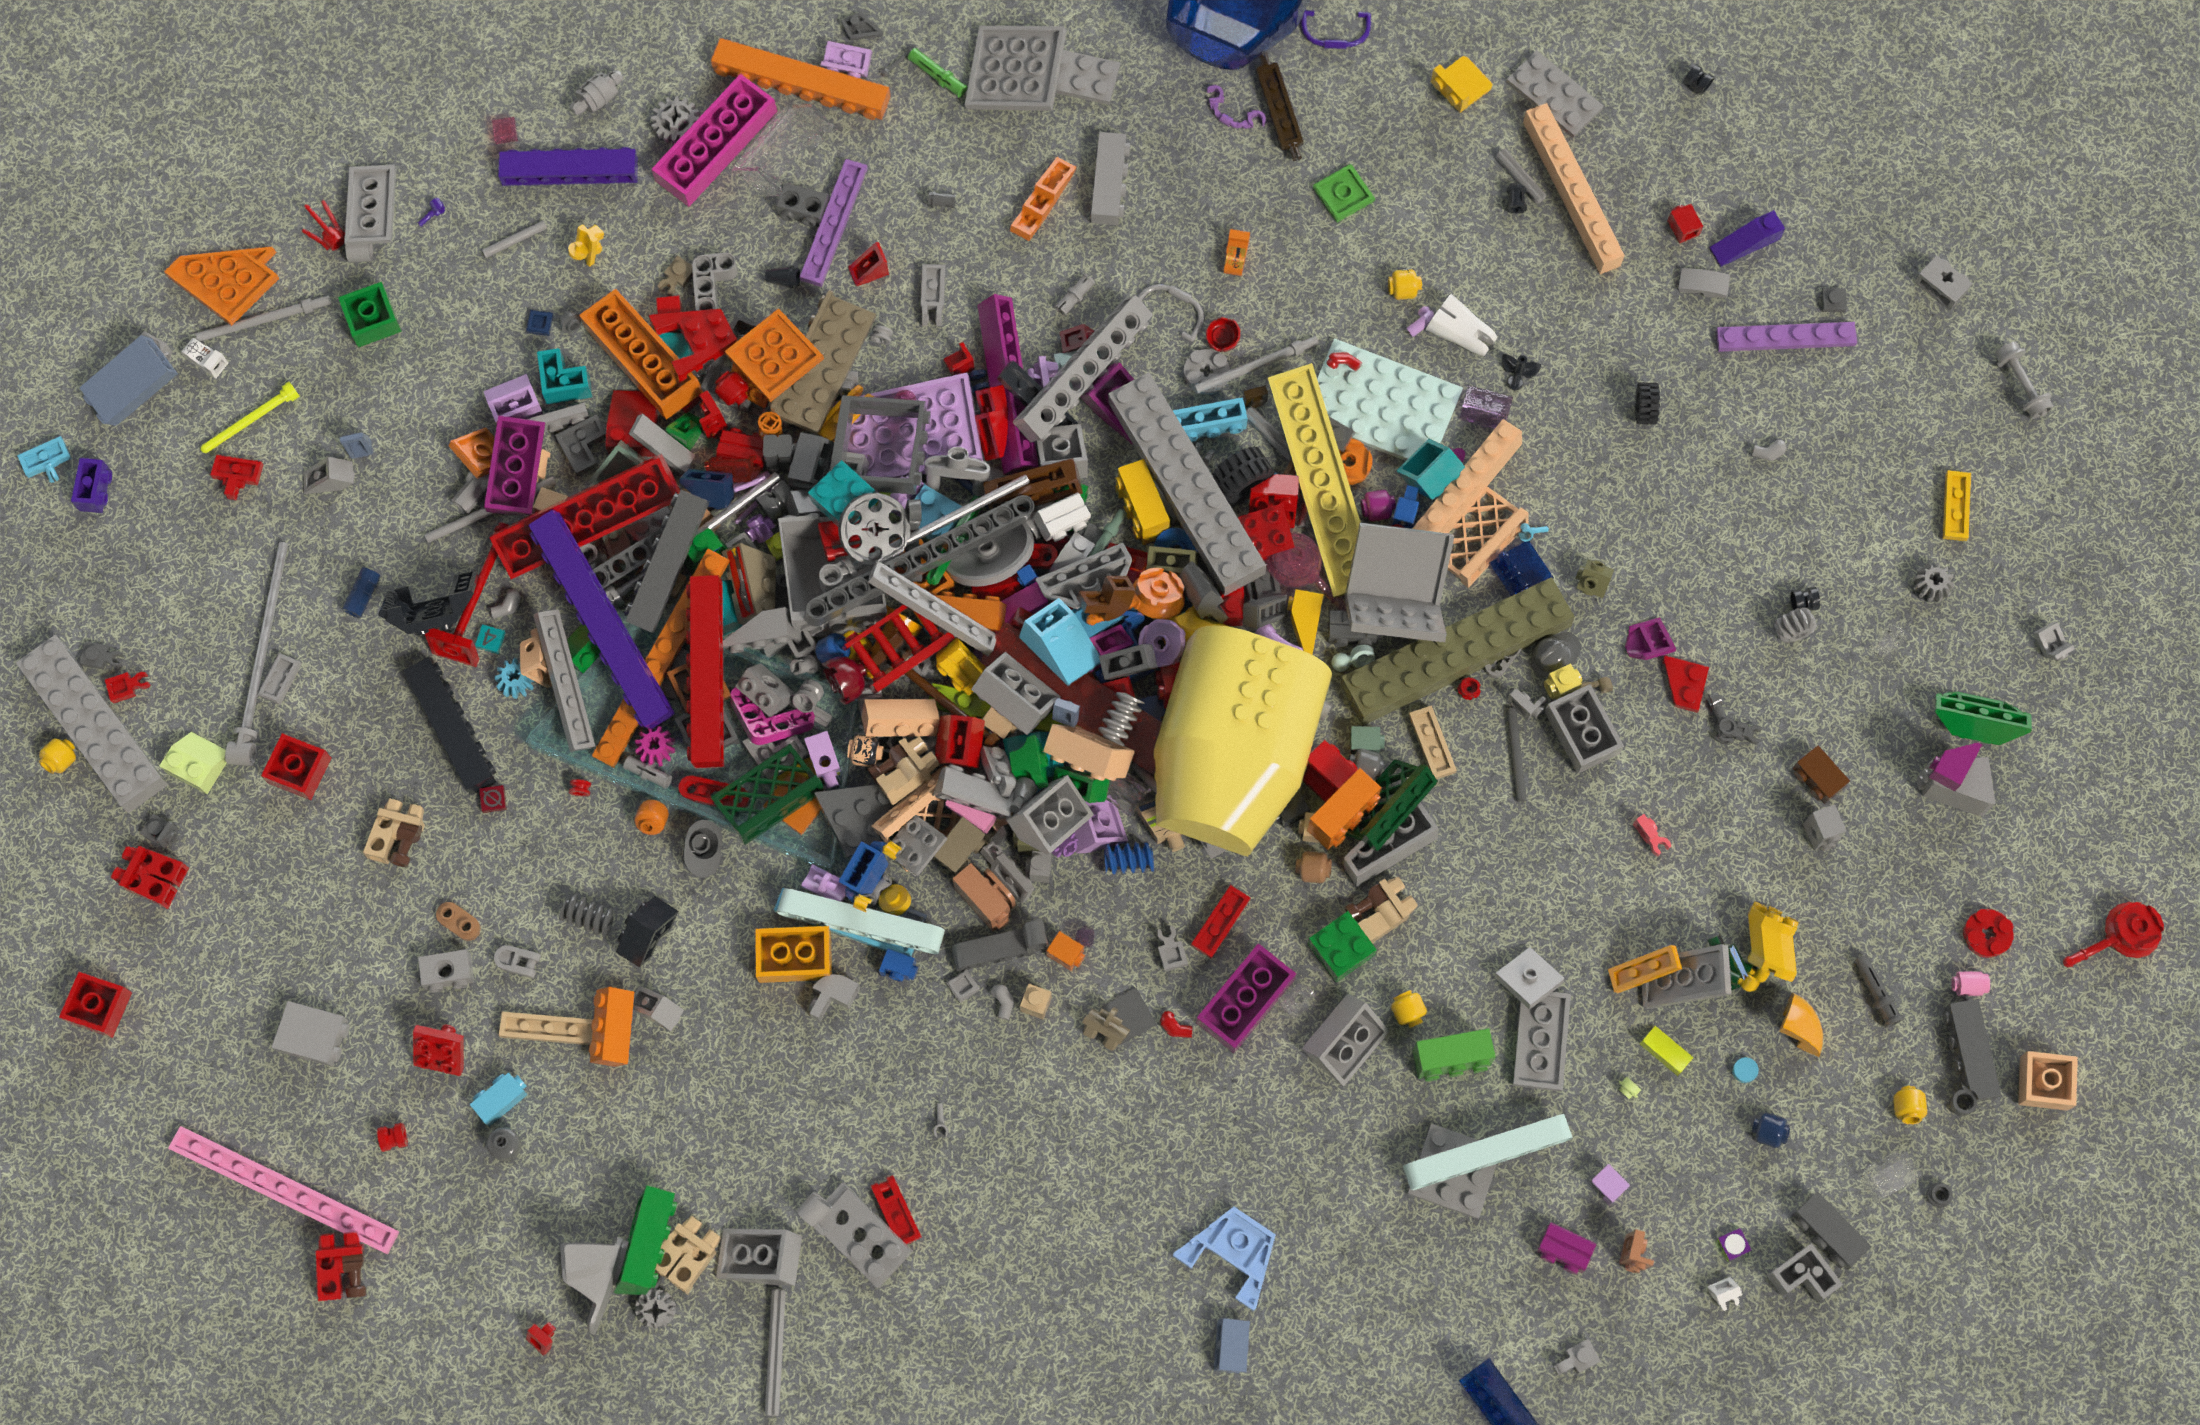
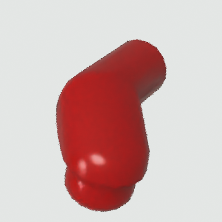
M1333 352L1329 355L1327 365L1332 369H1336L1339 364H1345L1357 372L1362 362L1348 352Z

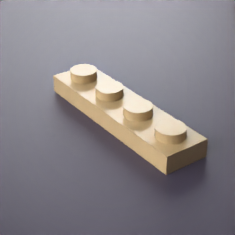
M502 1012L499 1037L590 1045L592 1042L593 1030L591 1023L593 1019Z

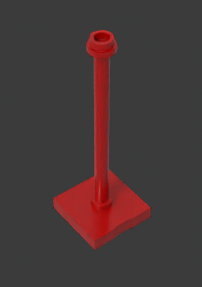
M500 522L495 526L494 531L496 532L509 525ZM493 544L479 573L474 594L462 612L454 633L450 634L433 628L429 629V632L425 634L432 654L477 667L480 658L474 642L462 636L498 556Z

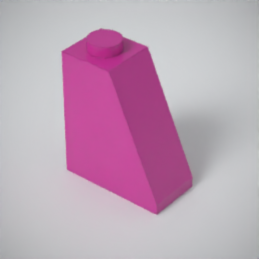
M1037 582L1001 601L1007 604L1003 633L995 632V634L999 636L1023 627L1025 620L1048 606V600L1044 597Z

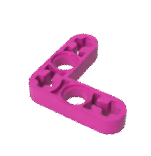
M735 687L731 691V706L749 740L756 745H764L795 734H801L814 727L815 715L813 711L805 713L796 709L765 718L762 710L739 689ZM747 712L755 713L757 716L753 719L746 718L744 714ZM784 723L788 728L781 730L776 727V724Z

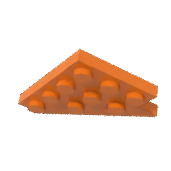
M273 247L179 256L164 271L169 279L231 326L279 280L278 275L265 265L276 254Z

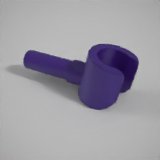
M439 198L430 201L429 205L432 210L418 222L421 227L432 217L445 212V207Z

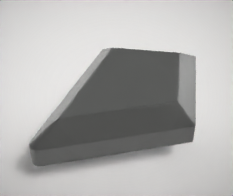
M862 12L841 20V24L851 41L884 36L883 31Z

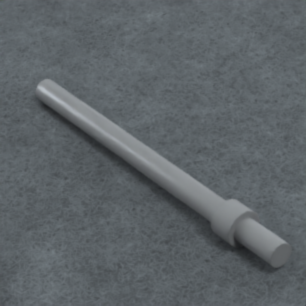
M329 295L314 300L309 298L302 300L300 304L240 320L232 326L226 324L195 333V336L200 342L305 312V314L315 311L314 309L330 305L332 302Z
M1313 336L1301 342L1299 340L1289 344V347L1194 385V392L1199 394L1291 355H1300L1304 350L1318 345V339L1316 336Z
M553 477L536 484L535 497L538 496L541 487L549 489L557 485ZM482 508L424 536L427 542L430 543L494 513L487 512L485 508Z

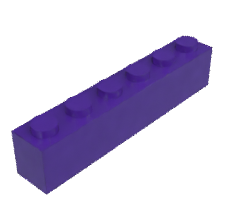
M601 147L596 150H586L584 148L562 150L556 148L551 151H541L539 149L517 151L511 149L506 152H499V179L502 186L638 183V157L636 150L629 147H621L619 149Z

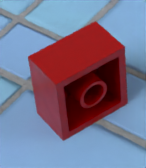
M282 733L261 777L270 785L312 800L332 757L324 749Z
M78 972L59 1018L69 1024L113 1038L132 992L123 986Z

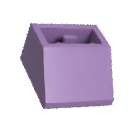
M527 374L484 391L496 424L498 415L520 419H529L543 415Z

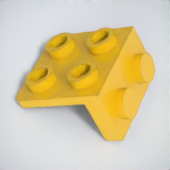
M1462 56L1446 69L1440 64L1433 69L1431 83L1459 113L1492 89L1490 80L1466 56Z

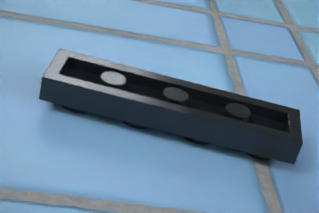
M1014 360L1010 361L997 377V380L1025 407L1043 389ZM1066 411L1064 414L1066 416L1065 419L1053 427L1076 425L1078 422ZM1041 412V418L1044 421L1045 417L1044 414Z

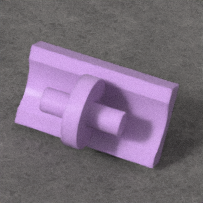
M1039 356L1038 363L1034 364L1033 368L1028 369L1027 372L1032 379L1044 388L1049 382V377H1054L1058 372L1057 362L1046 361V356Z
M813 864L807 877L801 884L802 888L818 896L843 902L846 896L845 889L847 886L838 882L840 880L839 877Z

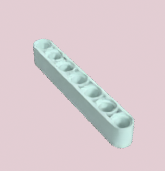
M787 888L783 889L777 909L778 914L819 926H829L831 929L930 954L939 953L945 932L943 928L868 908H866L867 912L865 913L854 908L852 904Z
M1561 1114L1408 1163L1403 1166L1410 1189L1416 1190L1566 1142L1573 1137L1565 1115Z

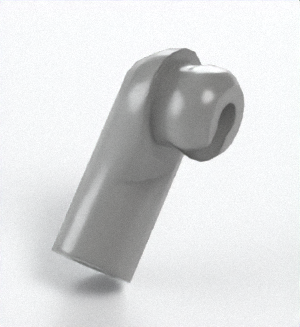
M883 875L871 894L862 895L872 900L871 903H868V907L876 905L881 892L892 884L889 876Z

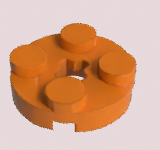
M1351 439L1344 452L1340 450L1339 452L1342 461H1346L1347 457H1351V460L1355 462L1351 467L1343 463L1349 485H1355L1363 482L1369 475L1372 467V455L1362 442Z

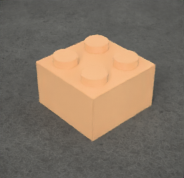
M2031 1051L2021 1055L2018 1105L2066 1111L2075 1107L2078 1057Z

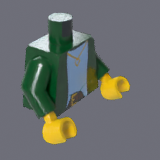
M1720 934L1707 940L1710 947L1721 944L1725 945ZM1735 944L1728 945L1731 991L1742 987L1745 991H1755L1760 982L1766 981L1770 971L1765 972L1759 968L1755 970L1751 964L1743 961Z

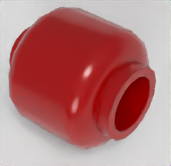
M729 371L725 372L715 382L717 385L715 387L716 394L729 406L734 403L739 406L749 397L746 394L749 390L748 383L735 371L731 373Z

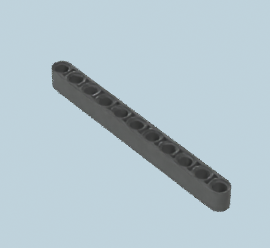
M1018 496L884 563V565L892 570L896 567L902 568L905 573L900 575L908 580H912L1027 522L1033 512L1034 502L1028 496ZM1023 506L1027 509V512H1020L1017 507ZM1002 516L1006 518L1007 522L1001 523L996 517ZM982 526L987 530V532L981 533L976 529V527ZM956 537H963L967 542L960 543L956 540ZM943 547L946 553H938L935 548ZM922 557L926 563L919 564L914 558ZM870 570L810 600L806 605L804 613L805 621L811 626H820L885 592L868 582L872 571ZM860 588L864 594L856 595L852 589ZM837 598L840 599L843 602V604L837 606L834 605L831 602V600ZM818 609L822 615L814 616L810 613V610Z

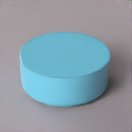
M1745 1057L1739 1059L1734 1064L1732 1071L1736 1080L1741 1083H1750L1757 1077L1759 1069L1753 1059Z

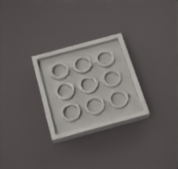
M979 26L965 101L966 108L973 110L1052 111L1067 32L1065 27Z

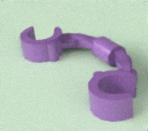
M1217 85L1207 88V93H1219L1217 98H1209L1210 108L1214 110V114L1220 119V122L1227 126L1231 125L1233 128L1253 129L1252 118L1260 117L1264 127L1266 116L1259 110L1248 112V119L1242 123L1234 122V119L1225 113L1222 115L1217 110L1219 103L1224 102L1222 88Z

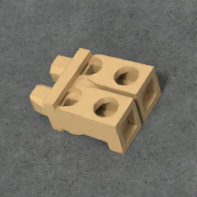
M690 1216L682 1225L678 1223L667 1241L663 1242L661 1249L665 1250L661 1264L656 1265L655 1269L656 1272L665 1279H668L687 1295L698 1277L715 1256V1248L721 1239L718 1234L710 1229L702 1240L695 1234L703 1224L693 1216Z

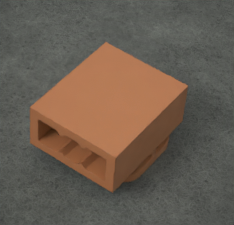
M970 863L952 878L954 889L992 932L997 928L1001 930L1010 922L1008 919L1011 917L1010 908L1013 909L1016 906L1015 898L990 869L987 868L983 871V877Z

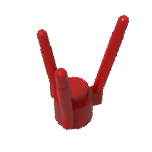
M322 200L321 204L334 228L328 227L308 204H305V209L323 228V240L306 229H302V233L321 244L326 250L331 248L332 251H335L345 243V233L340 228L326 201Z

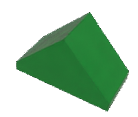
M688 412L668 425L666 432L691 451L703 432L699 422L701 418Z

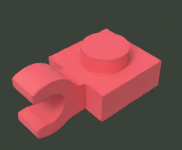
M1643 814L1635 820L1633 826L1646 844L1650 845L1655 856L1658 857L1661 854L1658 844H1663L1667 850L1670 849V841L1667 838L1657 836L1658 828L1651 818H1647Z

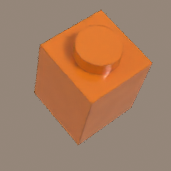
M1060 931L1046 950V955L1070 971H1072L1074 966L1078 968L1086 956L1083 954V945Z

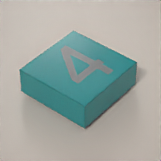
M482 624L475 647L499 654L506 634L505 630Z

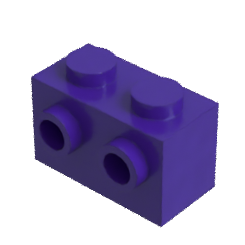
M79 459L71 502L79 511L103 513V508L108 503L107 488L108 484L112 482L113 475L111 469L103 460Z

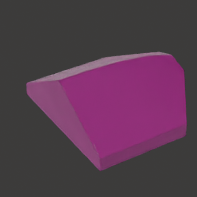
M1660 617L1629 626L1625 645L1629 657L1648 660L1676 652V647Z

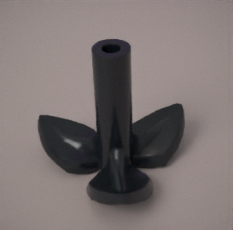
M1508 354L1502 355L1503 369L1505 372L1514 373L1513 376L1507 379V384L1511 390L1516 391L1523 387L1522 375L1532 378L1541 368L1540 363L1527 362V357L1524 355H1520L1518 360Z

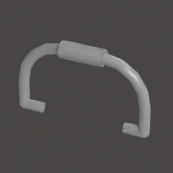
M1156 284L1145 288L1138 296L1141 301L1148 293L1154 290L1168 291V294L1195 307L1198 312L1197 325L1191 335L1185 332L1181 335L1184 339L1193 342L1201 330L1204 321L1203 310L1200 304L1192 298V295L1173 285Z

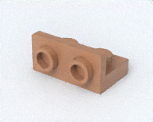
M1635 1229L1625 1236L1619 1264L1625 1265V1270L1640 1273V1270L1645 1271L1653 1266L1654 1260L1640 1257V1254L1645 1253L1647 1247V1240L1644 1239L1646 1232Z

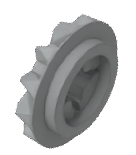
M652 1289L646 1295H641L635 1306L637 1319L645 1327H652L655 1330L660 1326L666 1327L673 1320L676 1311L675 1301L672 1296L660 1289ZM654 1301H657L659 1309H663V1311L658 1312L657 1318H654L652 1311H648V1309L653 1308Z

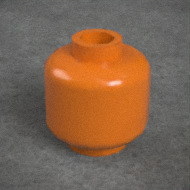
M657 800L644 801L639 806L635 815V826L644 834H659L664 829L668 820L669 813L667 807Z

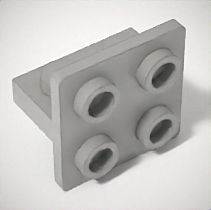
M915 815L906 822L892 840V842L902 848L897 852L895 860L911 874L918 876L947 841V837Z

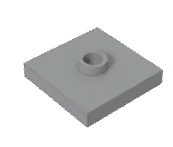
M1531 947L1495 974V978L1529 1010L1562 985L1565 980Z

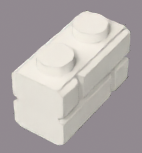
M1075 493L1037 511L1033 517L1046 541L1052 538L1054 541H1058L1067 536L1066 532L1071 529L1077 532L1087 526L1086 522L1091 518V514L1084 505L1080 494Z

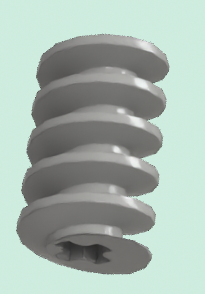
M1116 692L1115 695L1120 699V702H1111L1116 710H1107V713L1112 718H1103L1107 728L1099 727V731L1103 734V737L1124 746L1120 738L1127 739L1129 737L1124 730H1132L1133 726L1129 721H1137V717L1133 712L1142 711L1137 703H1145L1126 693Z

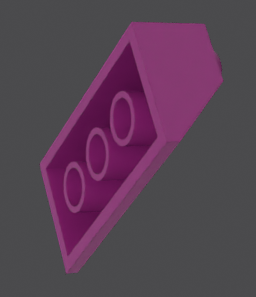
M498 415L484 505L487 512L505 515H532L545 422Z

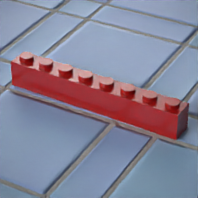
M719 575L690 576V584L686 585L687 599H690V607L686 609L687 621L690 622V630H687L686 633L687 644L690 645V653L687 654L686 658L687 667L690 668V677H687V690L691 691V700H687V713L691 714V723L687 724V736L691 738V747H687V759L691 761L695 768L724 767L723 582Z

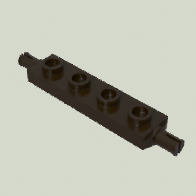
M1267 51L1260 52L1258 57L1261 65L1256 68V74L1281 150H1290L1292 160L1296 161L1297 159L1299 161L1302 157L1298 147L1303 145L1304 140L1279 65L1269 61Z

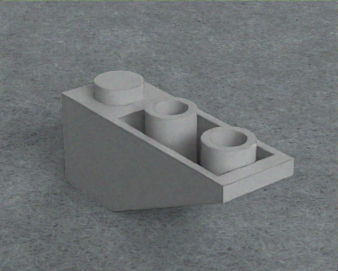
M783 607L762 611L723 640V648L730 650V653L744 652V648L747 647L763 649L766 648V644L774 643V645L788 644V640L796 639V631L791 622L790 609Z

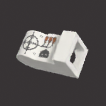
M192 338L181 351V354L186 359L215 379L228 364L223 354L203 345L195 338Z

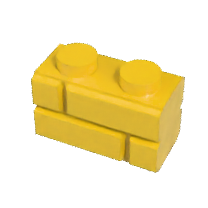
M958 638L949 643L947 647H944L936 655L938 671L943 676L948 675L952 679L953 686L959 692L963 690L970 696L973 693L972 687L986 669L985 665Z

